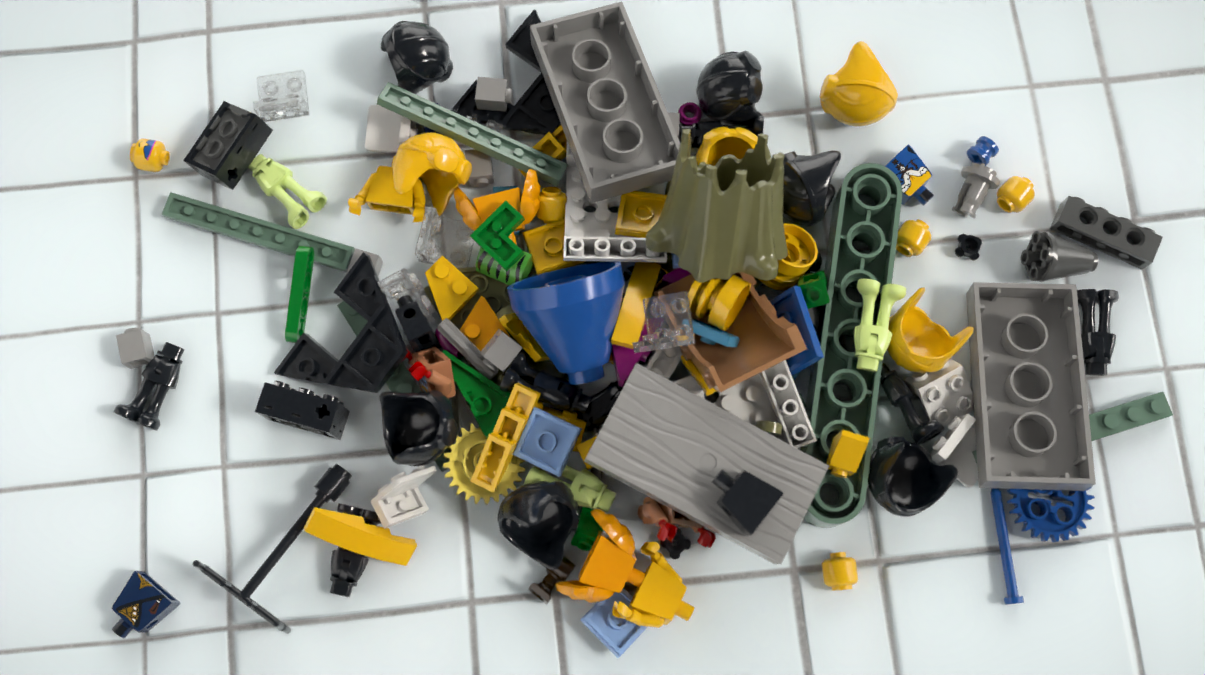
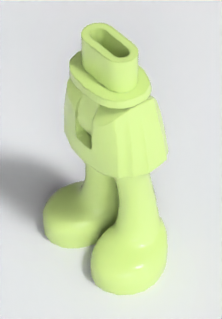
M262 154L256 156L248 167L253 172L252 175L257 180L262 191L267 196H274L286 207L288 223L294 229H299L307 223L309 213L284 191L286 188L298 196L311 212L320 211L327 202V197L322 192L306 190L292 178L293 172L271 158H266Z
M859 279L857 289L863 298V311L860 325L856 326L854 331L855 356L858 357L856 368L877 372L879 361H883V356L892 337V333L888 330L892 306L896 301L906 296V287L898 284L882 286L876 325H873L874 306L879 293L880 282L873 279Z
M567 465L565 466L562 476L571 480L572 484L559 480L536 466L531 468L525 479L524 485L537 481L563 482L570 488L578 506L593 509L600 508L606 512L610 510L617 493L607 489L608 485L604 484L585 468L582 471H578Z

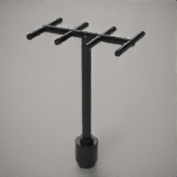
M335 464L333 468L329 467L314 486L318 490L315 493V499L242 590H239L198 560L193 561V566L274 627L285 633H290V627L251 599L250 596L302 532L314 507L321 508L329 500L335 502L350 482L348 480L352 475L338 464Z

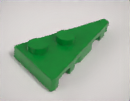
M444 350L442 353L451 360L454 381L487 439L489 434L493 433L501 410L506 407L510 393L500 390V386Z

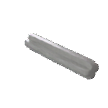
M444 319L437 326V330L483 376L490 380L497 374L498 368L493 371L482 362L485 358L481 355V351L449 319Z

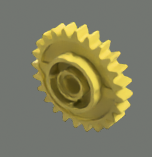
M473 423L470 424V431L461 428L462 436H457L455 444L448 447L451 452L444 453L443 455L444 458L449 460V462L443 464V468L450 470L444 477L453 479L449 487H458L456 495L464 492L466 494L465 501L470 497H474V502L477 504L482 498L485 505H488L490 498H493L498 503L500 494L506 497L508 495L507 489L512 491L517 489L513 482L522 481L518 473H524L525 469L519 464L525 462V460L513 455L496 491L491 492L471 482L477 466V460L481 456L487 439L480 426L476 428Z

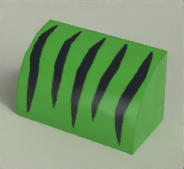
M480 248L476 261V271L510 286L528 277L534 266L532 254L523 251L524 255L506 272L489 254Z

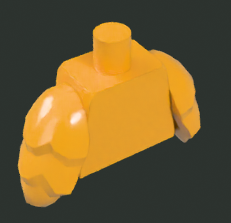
M529 169L523 193L517 187L473 198L475 206L458 186L453 191L456 201V209L463 217V222L473 231L506 200L525 219L508 236L517 245L514 232L524 230L525 225L529 224L536 216L540 207L539 195L541 186L538 183L536 171Z
M598 508L592 510L591 514L606 533L599 531L578 574L579 580L556 583V591L569 596L573 600H585L589 603L604 601L613 596L614 592L620 593L626 582L640 587L645 577L644 572L633 567L636 562L634 554L635 542L630 530L626 525L621 524L613 514H607Z

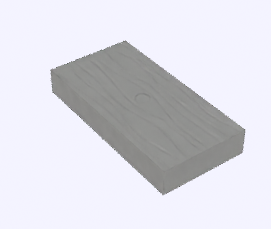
M623 2L530 25L531 44L590 203L671 181L680 141Z
M973 282L966 293L968 327L974 328L973 334L969 338L974 418L976 419L975 438L979 488L1086 491L1095 485L1096 482L1076 285Z
M638 363L635 364L584 460L585 463L773 564H782L829 465ZM722 469L734 479L741 471H747L784 493L750 536L743 534L717 504L718 499L724 492L714 485L712 481Z

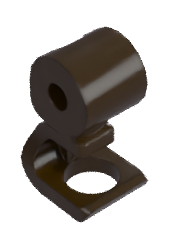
M563 555L560 567L556 570L546 568L547 575L543 578V581L539 584L532 583L528 590L547 605L551 600V592L556 583L566 581L576 565Z

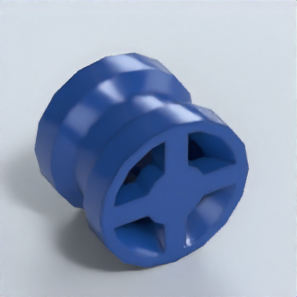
M985 136L979 137L976 145L971 146L967 150V156L973 163H984L985 166L989 163L991 157H995L999 153L996 143Z

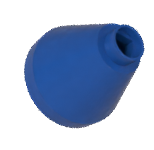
M604 261L566 267L520 280L507 287L512 310L558 371L568 374L570 384L589 383L605 376L603 365L609 362L612 350L611 339L618 319L625 287L620 262Z

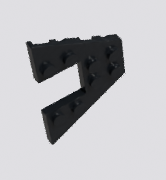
M535 9L505 44L506 49L541 72L514 106L507 103L506 112L477 109L475 102L477 80H475L451 111L483 126L546 135L548 132L553 133L561 125L531 44L530 25L542 23Z
M363 252L334 293L368 321L340 360L334 357L309 334L303 333L274 372L275 374L378 394L408 354L370 255Z

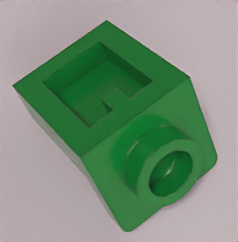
M824 270L799 277L798 287L801 288L808 309L830 302Z
M582 507L578 527L570 543L583 551H590L599 531L603 532V529L591 514L593 509L588 507Z

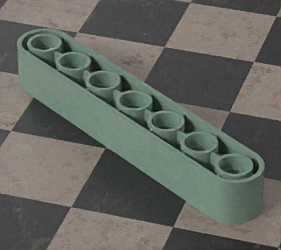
M866 163L853 168L846 175L833 202L824 268L827 278L826 288L830 302L822 305L820 331L817 336L824 358L811 365L805 410L817 441L800 447V450L826 464L830 451L826 443L828 434H838L842 430L868 437L869 442L855 474L847 475V478H841L832 475V470L827 469L804 517L810 524L821 528L835 527L853 519L863 508L866 499L882 361H879L877 372L857 369L858 357L855 356L856 351L848 352L844 350L840 345L839 338L842 335H850L854 338L855 327L860 325L863 311V302L857 303L850 300L846 295V288H857L859 279H873L880 282V289L876 297L873 313V325H876L880 308L881 288L883 285L892 284L903 192L901 183L895 173L889 168L876 163ZM863 194L871 197L875 201L876 206L864 204L860 201L858 195ZM859 240L864 242L869 247L870 253L862 254L856 251L852 246V241ZM835 384H845L848 386L852 393L851 400L841 402L836 399L833 394V386ZM823 484H831L838 490L839 500L835 505H828L820 498L819 492Z

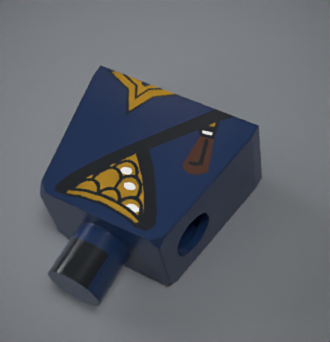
M134 571L112 606V610L121 617L112 630L121 638H125L132 629H135L137 632H148L177 608L180 602L146 572Z

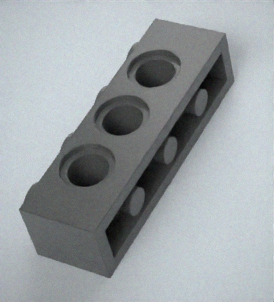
M1068 196L1060 204L1050 227L1053 231L1141 270L1153 263L1163 238L1155 234V231L1150 228L1137 226L1127 218L1114 216L1102 207H1094L1085 203L1082 198ZM1080 217H1083L1087 224L1082 223ZM1103 227H1106L1110 231V235L1105 233ZM1126 237L1133 241V245L1127 241Z

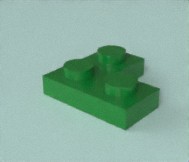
M505 200L470 237L507 272L524 255L523 250L508 236L525 219Z

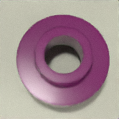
M685 103L678 110V113H680L679 121L685 126H693V123L697 124L701 120L702 111L695 103ZM692 113L694 117L688 118L685 114Z

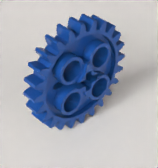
M1006 490L1008 494L1013 495V499L1006 501V503L1014 505L1009 514L1018 515L1014 523L1023 522L1024 525L1021 531L1025 532L1031 529V538H1036L1040 534L1042 542L1048 541L1049 537L1053 543L1059 542V537L1065 541L1069 540V534L1072 536L1079 535L1077 528H1086L1082 520L1092 519L1086 511L1095 508L1088 504V500H1092L1095 497L1087 495L1086 491H1069L1068 496H1066L1061 490ZM1028 493L1038 497H1045L1049 495V498L1052 500L1072 502L1073 505L1070 506L1062 502H1056L1051 504V501L1048 499L1030 498L1028 497ZM1032 503H1035L1040 509L1038 516L1034 515L1031 511ZM1058 509L1063 510L1066 518L1064 522L1057 516Z

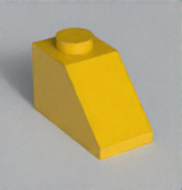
M846 430L838 433L833 438L826 462L829 465L828 469L832 470L831 474L841 478H847V475L855 474L868 445L869 438Z

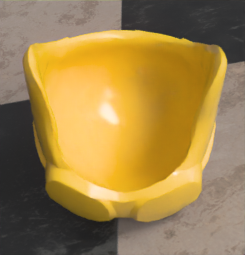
M863 41L857 42L852 47L846 63L834 75L828 74L825 77L820 91L821 107L824 112L831 114L837 121L856 127L867 126L884 118L894 109L898 97L894 84L870 47Z
M728 127L712 129L704 134L702 145L697 151V166L700 162L715 166L722 156L728 154L735 155L737 159H742L748 149L755 148L758 136L741 127H736L735 129Z
M432 132L415 135L400 144L393 162L395 190L400 194L408 192L415 185L417 179L420 178L427 187L434 212L437 216H441L444 213L455 188L459 187L460 184L465 185L472 172L471 162L466 160L464 153L457 143L448 136Z
M924 287L919 288L889 318L888 329L892 333L891 341L887 348L890 357L898 366L917 373L941 370L945 363L966 343L974 331V328L969 326L958 334L950 336L943 326L933 322L925 311L916 307V304L925 292Z

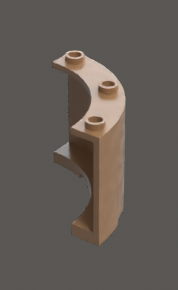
M737 272L733 275H737L750 282V292L739 315L726 331L740 338L738 347H726L717 342L715 345L707 344L700 340V335L682 328L684 319L687 318L697 319L709 324L710 311L703 318L696 317V311L690 314L684 309L690 287L695 280L692 274L653 292L656 297L653 299V303L659 313H664L681 344L680 351L686 361L691 360L703 376L708 388H714L718 392H722L807 349L796 324L789 322L784 317L778 319L776 309L765 294L759 296L753 287L756 284L755 278L742 272Z

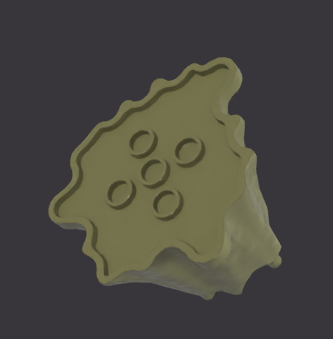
M684 129L668 195L658 222L646 234V247L653 252L674 253L679 258V267L689 271L693 278L700 283L714 278L727 280L737 272L746 273L761 280L774 279L778 272L779 264L777 260H782L788 256L783 225L784 154L778 152V154H773L771 159L767 146L768 135L759 134L755 148L748 149L742 159H737L735 155L728 154L722 156L715 166L705 162H700L697 166L696 157H691V129Z

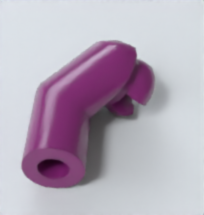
M436 328L435 336L442 349L460 359L463 355Z

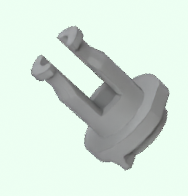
M972 163L971 166H963L961 176L965 178V182L958 195L957 204L953 206L952 210L967 218L969 214L970 217L976 218L975 213L981 206L988 189H997L1000 184V180L996 177L997 173L985 166L984 163Z

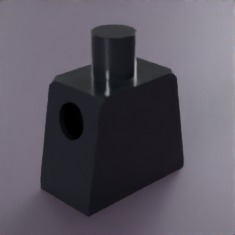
M410 295L400 297L397 300L399 308L395 310V313L414 351L419 352L433 347L442 348L418 300L413 301Z
M722 469L712 481L714 485L724 492L718 499L717 504L746 536H750L755 532L784 494L781 490L744 470L734 479Z

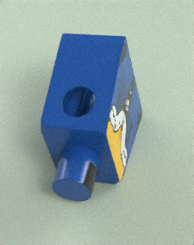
M908 144L885 167L893 171L901 183L903 192L901 204L905 205L914 197L924 206L934 196L925 187L932 177V173Z

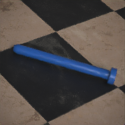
M992 488L990 494L1008 597L1004 598L1005 605L1024 603L1023 596L1018 595L1001 491L999 488Z

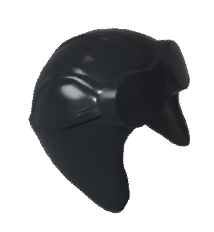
M400 21L393 25L382 37L381 50L388 53L397 78L398 87L417 94L433 83L444 82L450 77L453 63L450 60L449 46L434 27L420 22Z
M748 51L726 52L705 65L698 78L696 94L699 105L706 116L738 126H750L755 117L763 116L755 108V104L760 100L763 90L760 75L761 65L755 56Z
M832 150L812 156L797 155L795 151L784 154L783 217L785 219L805 226H813L823 220L836 193L835 187L830 182L841 159L839 151Z
M431 390L418 393L385 391L380 394L383 437L387 451L394 463L398 465L424 466L435 461L446 448L455 443L458 428L452 414V404L440 391Z
M893 436L878 441L877 448L871 455L868 488L874 499L888 512L901 517L914 516L935 504L947 492L958 476V469L954 465H935L932 462L931 455L925 448L907 441L904 437Z
M537 481L523 485L507 495L500 504L497 518L500 532L511 544L549 570H556L562 563L564 545L571 531L578 527L579 512L577 501L574 500V495L566 484L560 481Z

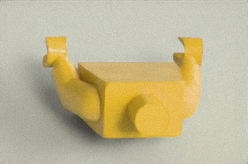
M393 156L391 167L379 166L377 171L370 175L355 198H349L348 200L349 212L356 215L361 214V205L367 203L371 210L412 215L414 217L412 223L424 222L426 220V198L422 181L419 178L410 191L400 194L395 190L393 178L395 156Z
M645 542L640 548L641 553L651 557L652 563L647 567L641 586L637 588L629 606L627 607L621 601H619V604L614 601L612 615L614 617L626 619L638 626L656 628L669 624L674 615L686 621L690 619L695 607L682 601L687 587L663 554L658 552L660 545L657 542Z

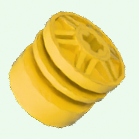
M783 223L788 256L782 260H777L779 264L778 272L774 279H759L763 284L775 290L785 291L794 286L799 281V277L803 276L817 259L818 249L812 236L802 227L789 223Z
M733 275L726 283L725 279L718 278L701 283L694 280L686 298L684 309L690 314L696 311V317L703 318L710 311L709 324L723 332L727 331L745 304L750 292L751 283L737 275Z

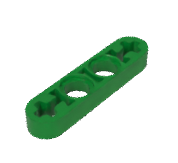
M298 246L296 250L285 328L286 342L296 343L305 332L314 264L313 247Z

